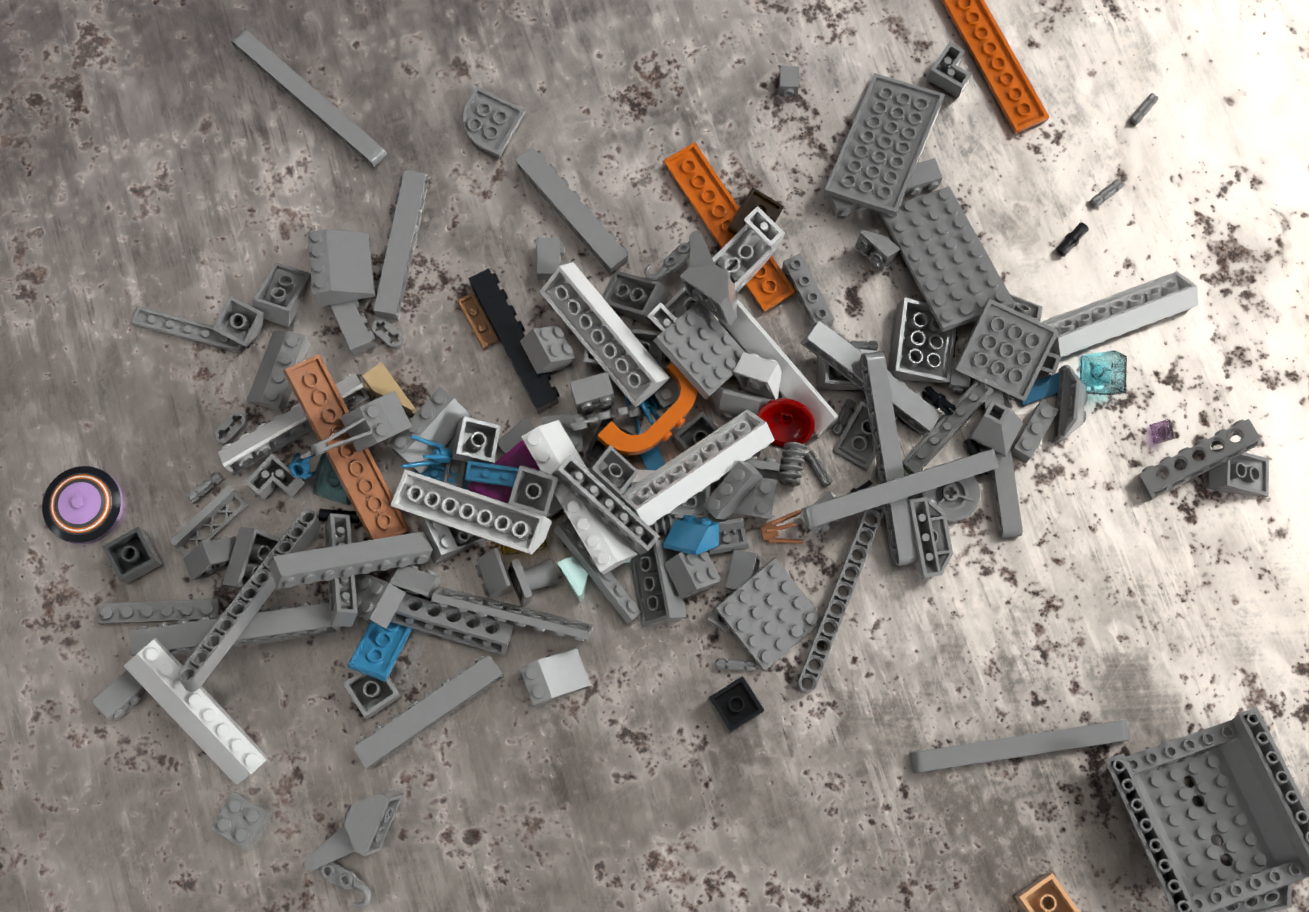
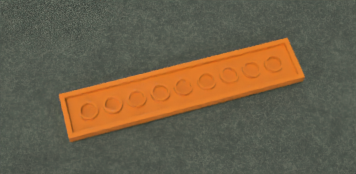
M941 0L1014 133L1017 134L1049 119L1047 111L985 1Z
M694 142L666 158L663 163L720 249H722L735 236L727 231L740 208ZM772 256L745 285L763 313L796 294V291Z

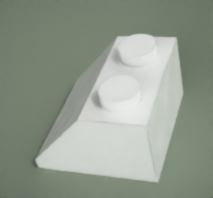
M743 352L733 371L742 390L762 397L778 399L782 376L778 362L771 358H768V360L761 358L755 353L748 354Z

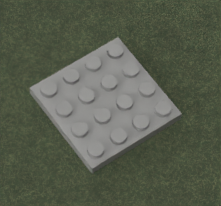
M988 298L954 369L1026 401L1059 330Z
M700 301L653 340L705 400L734 374L733 371L743 352H745L714 316L707 311L705 306L700 304Z
M777 558L770 560L714 607L763 671L767 670L810 633L823 619Z

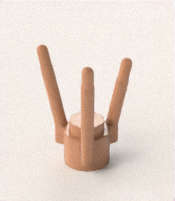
M797 510L760 526L763 541L768 540L769 544H802L803 540L775 538L779 536V530L794 527L796 523L776 526L775 524L802 513V510Z

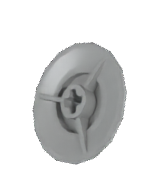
M972 476L922 492V498L928 497L931 502L946 514L947 521L953 522L963 520L974 512L979 503L980 490L978 482ZM948 490L955 494L952 498H949V495L946 494Z

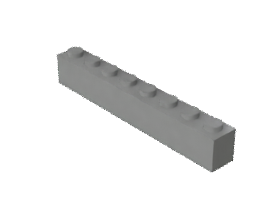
M532 147L515 160L517 169L610 275L628 262L629 252L625 246H620L616 242L615 235L604 228L605 225L602 220L593 216L591 208L580 201L581 198L575 190L571 191L565 178H560L556 174L557 170L552 164L548 165L541 151H536Z
M404 170L403 176H400V192L395 197L396 210L392 211L391 222L393 224L387 233L389 242L388 246L385 245L383 251L385 260L384 263H381L379 270L381 278L376 283L377 296L372 301V310L376 317L399 320L429 182L426 173Z
M821 321L816 322L800 344L865 392L860 365V357L863 354L861 350L848 343L842 335L832 331L828 324ZM887 370L894 414L921 435L931 432L942 413L937 410L936 406L926 402L919 393L910 390L903 381L897 380Z
M422 531L273 556L269 570L277 589L283 587L291 588L300 584H312L313 582L330 581L339 577L346 578L356 574H368L373 571H386L395 567L402 568L412 564H423L428 562L433 549L425 532Z
M480 656L474 661L476 664L470 668L466 666L458 672L459 675L453 680L448 678L441 683V688L436 691L432 689L424 695L425 699L419 703L418 701L411 703L407 707L408 710L403 714L399 712L392 716L390 723L385 726L381 724L376 727L371 736L368 738L363 736L355 742L357 745L353 749L365 768H372L503 678L504 675L491 656Z

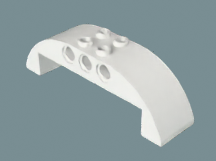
M758 206L744 219L746 225L712 258L715 265L720 268L724 267L729 271L730 279L735 285L736 294L768 261L785 235V232ZM683 287L665 306L660 302L647 316L663 332L694 306L696 302L689 298L685 287Z

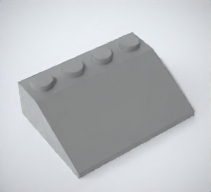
M330 229L307 233L312 294L318 307L375 296L368 233Z
M904 298L896 307L888 371L891 372L893 377L903 380L950 383L957 327L942 332L926 302Z

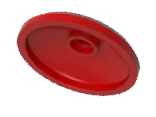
M787 398L771 400L764 404L757 414L758 417L767 422L775 440L771 444L779 447H784V444L787 442L804 444L811 438L814 432L815 420L813 414L805 405L796 400Z

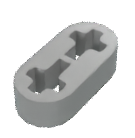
M380 318L372 323L374 334L392 349H400L403 346V335L389 322ZM384 325V328L387 332L384 333L382 330L378 331L377 326ZM392 335L394 338L398 337L399 342L392 343V340L389 336Z
M241 412L232 413L216 429L215 439L222 445L233 442L248 424L245 415ZM236 418L241 420L242 423L240 425L235 424L234 420ZM222 432L227 433L228 438H222L220 434Z

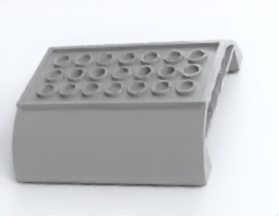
M1257 707L1238 713L1230 721L1126 757L1123 753L1104 760L1173 912H1216L1309 877V809ZM1184 778L1192 779L1194 786L1192 788L1186 787L1183 783ZM1193 797L1201 798L1203 801L1202 807H1197L1193 804ZM1211 836H1218L1221 839V845H1213ZM1222 855L1230 858V866H1224L1221 863L1220 857Z

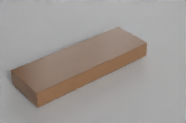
M474 292L456 300L483 350L500 342Z

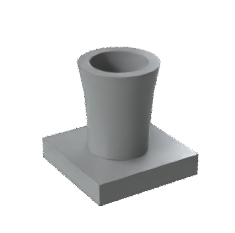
M550 558L523 570L520 560L516 559L511 561L508 568V573L521 607L530 603L533 597L531 590L559 584L555 566Z

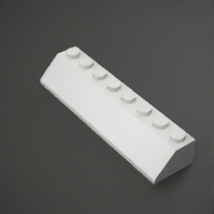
M573 262L557 268L539 292L601 367L608 372V375L635 407L639 406L657 392L670 377Z
M1176 271L1044 320L1042 323L1059 330L1051 349L1061 357L1068 356L1078 350L1086 349L1097 343H1103L1110 338L1121 336L1126 332L1137 330L1142 326L1156 323L1158 320L1172 317L1174 314L1198 306V287Z
M737 300V319L730 326L720 319L719 323L745 353H755L761 358L767 360L771 358L778 362L782 371L778 396L780 398L796 400L811 411L815 420L812 436L817 440L834 426L838 415L742 303Z
M356 374L346 375L342 378L341 382L335 384L348 410L370 398ZM299 403L291 407L287 413L275 416L273 421L268 424L263 423L259 425L254 432L242 435L238 441L224 445L218 453L223 466L235 476L266 458L271 453L273 454L313 431V428Z
M747 409L623 492L620 497L626 506L648 526L653 525L658 519L672 512L674 508L687 502L689 498L698 492L703 491L705 487L718 481L723 475L731 471L739 461L744 462L750 459L754 454L766 448L775 440L767 422Z
M559 420L538 426L521 436L541 471L552 475L569 455L573 456L587 469ZM558 480L554 494L600 573L604 575L638 555L631 545Z
M406 469L390 505L391 507L530 555L545 541L552 523L551 520L543 515L508 505L507 503Z
M157 638L153 639L124 665L129 673L236 785L250 776L267 760L268 756L202 686L194 692L185 690L178 678V672L182 665Z

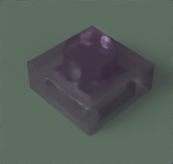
M1163 420L1149 425L1153 443L1158 444L1175 439L1171 420Z

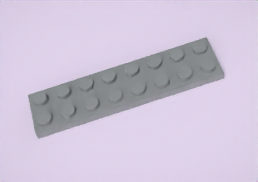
M444 587L436 590L431 600L437 602L436 605L441 607H448L450 605L456 607L457 611L467 612L470 610L474 611L477 616L487 617V615L494 616V619L497 621L506 622V620L514 621V624L517 626L525 627L530 625L534 626L533 629L544 632L545 630H550L557 636H565L566 634L573 636V639L578 641L588 640L594 627L593 624Z

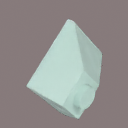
M571 556L559 561L558 567L579 602H582L589 575L578 560Z

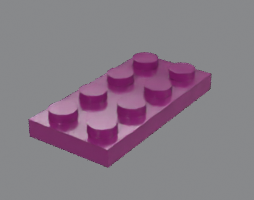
M523 440L494 463L495 465L515 468L527 466L540 470ZM470 482L466 486L471 492L504 503L509 502L513 490L512 487Z

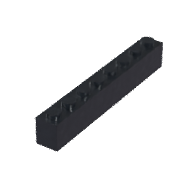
M488 268L468 278L476 297L537 413L539 414L559 404L557 397L560 395L557 388L550 385L551 377L549 373H536L520 343V340L525 337L523 334L525 328L522 322H517L514 317L517 315L512 305H508L506 301L508 296L505 290H500L498 286L500 282L496 273L492 274Z

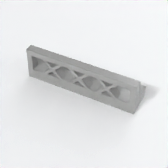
M228 485L169 541L187 556L190 553L183 546L188 541H196L195 548L199 546V541L205 539L212 541L249 505ZM234 498L242 504L236 510H229V503ZM225 513V521L221 524H214L215 516ZM203 527H210V535L206 538H200V530Z

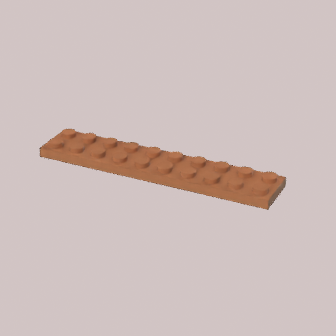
M320 354L283 370L319 441L326 439L344 427L340 416L348 413L349 410ZM346 431L326 443L330 446L350 437ZM353 443L325 452L370 540L398 536L410 530L400 509L390 506L393 496L368 448L357 453Z

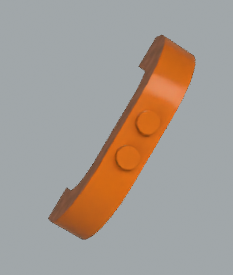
M671 362L666 367V372L676 381L679 387L680 394L678 400L642 434H626L611 421L597 435V439L607 448L611 445L622 455L645 453L653 449L661 441L666 442L672 435L671 431L675 427L680 428L686 420L684 418L692 409L698 391Z

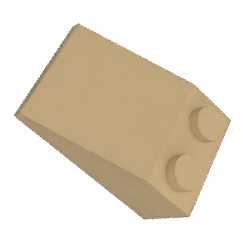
M382 362L362 375L365 380L363 385L372 398L375 396L380 398L395 391L406 415L413 417L416 414L415 407Z

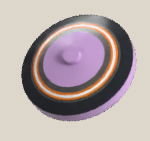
M90 466L74 467L59 474L48 486L42 502V514L47 527L60 539L73 544H89L104 538L116 527L123 511V495L118 483L106 472Z

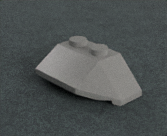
M1063 365L1059 368L1056 408L1059 411L1055 416L1053 443L1055 444L1064 440L1086 420V411H1084V406L1088 400L1086 386L1069 365Z
M719 387L708 397L717 414L728 420H732L747 409L757 415L764 404L774 400Z
M928 497L909 499L917 550V562L913 565L922 578L943 575L944 569L953 555L946 514L931 502Z

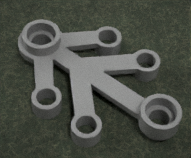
M629 405L615 409L616 413H614V409L597 413L598 417L596 413L585 415V417L574 418V423H570V426L573 427V431L588 428L589 422L624 414L627 415V418L642 415V411L639 406Z

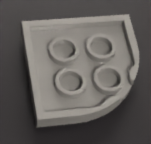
M476 86L465 105L463 123L469 139L478 148L500 158L526 112L525 109Z

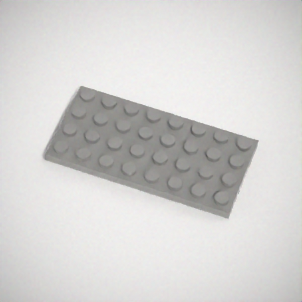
M874 73L826 184L824 194L896 216L945 94Z
M950 186L902 202L896 216L880 212L895 244L901 249L900 253L942 332L978 320L988 298L1009 308L1014 307L1015 302Z

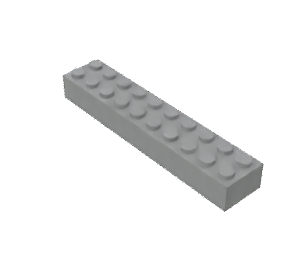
M321 600L315 605L300 603L298 607L290 608L289 605L279 606L278 610L270 611L269 608L259 609L258 613H256L231 647L341 632L342 626H331L330 600ZM218 615L217 619H210L209 617L197 618L196 622L180 620L175 625L159 623L154 628L138 626L136 630L129 631L131 655L135 656L155 638L173 656L193 653L221 615Z

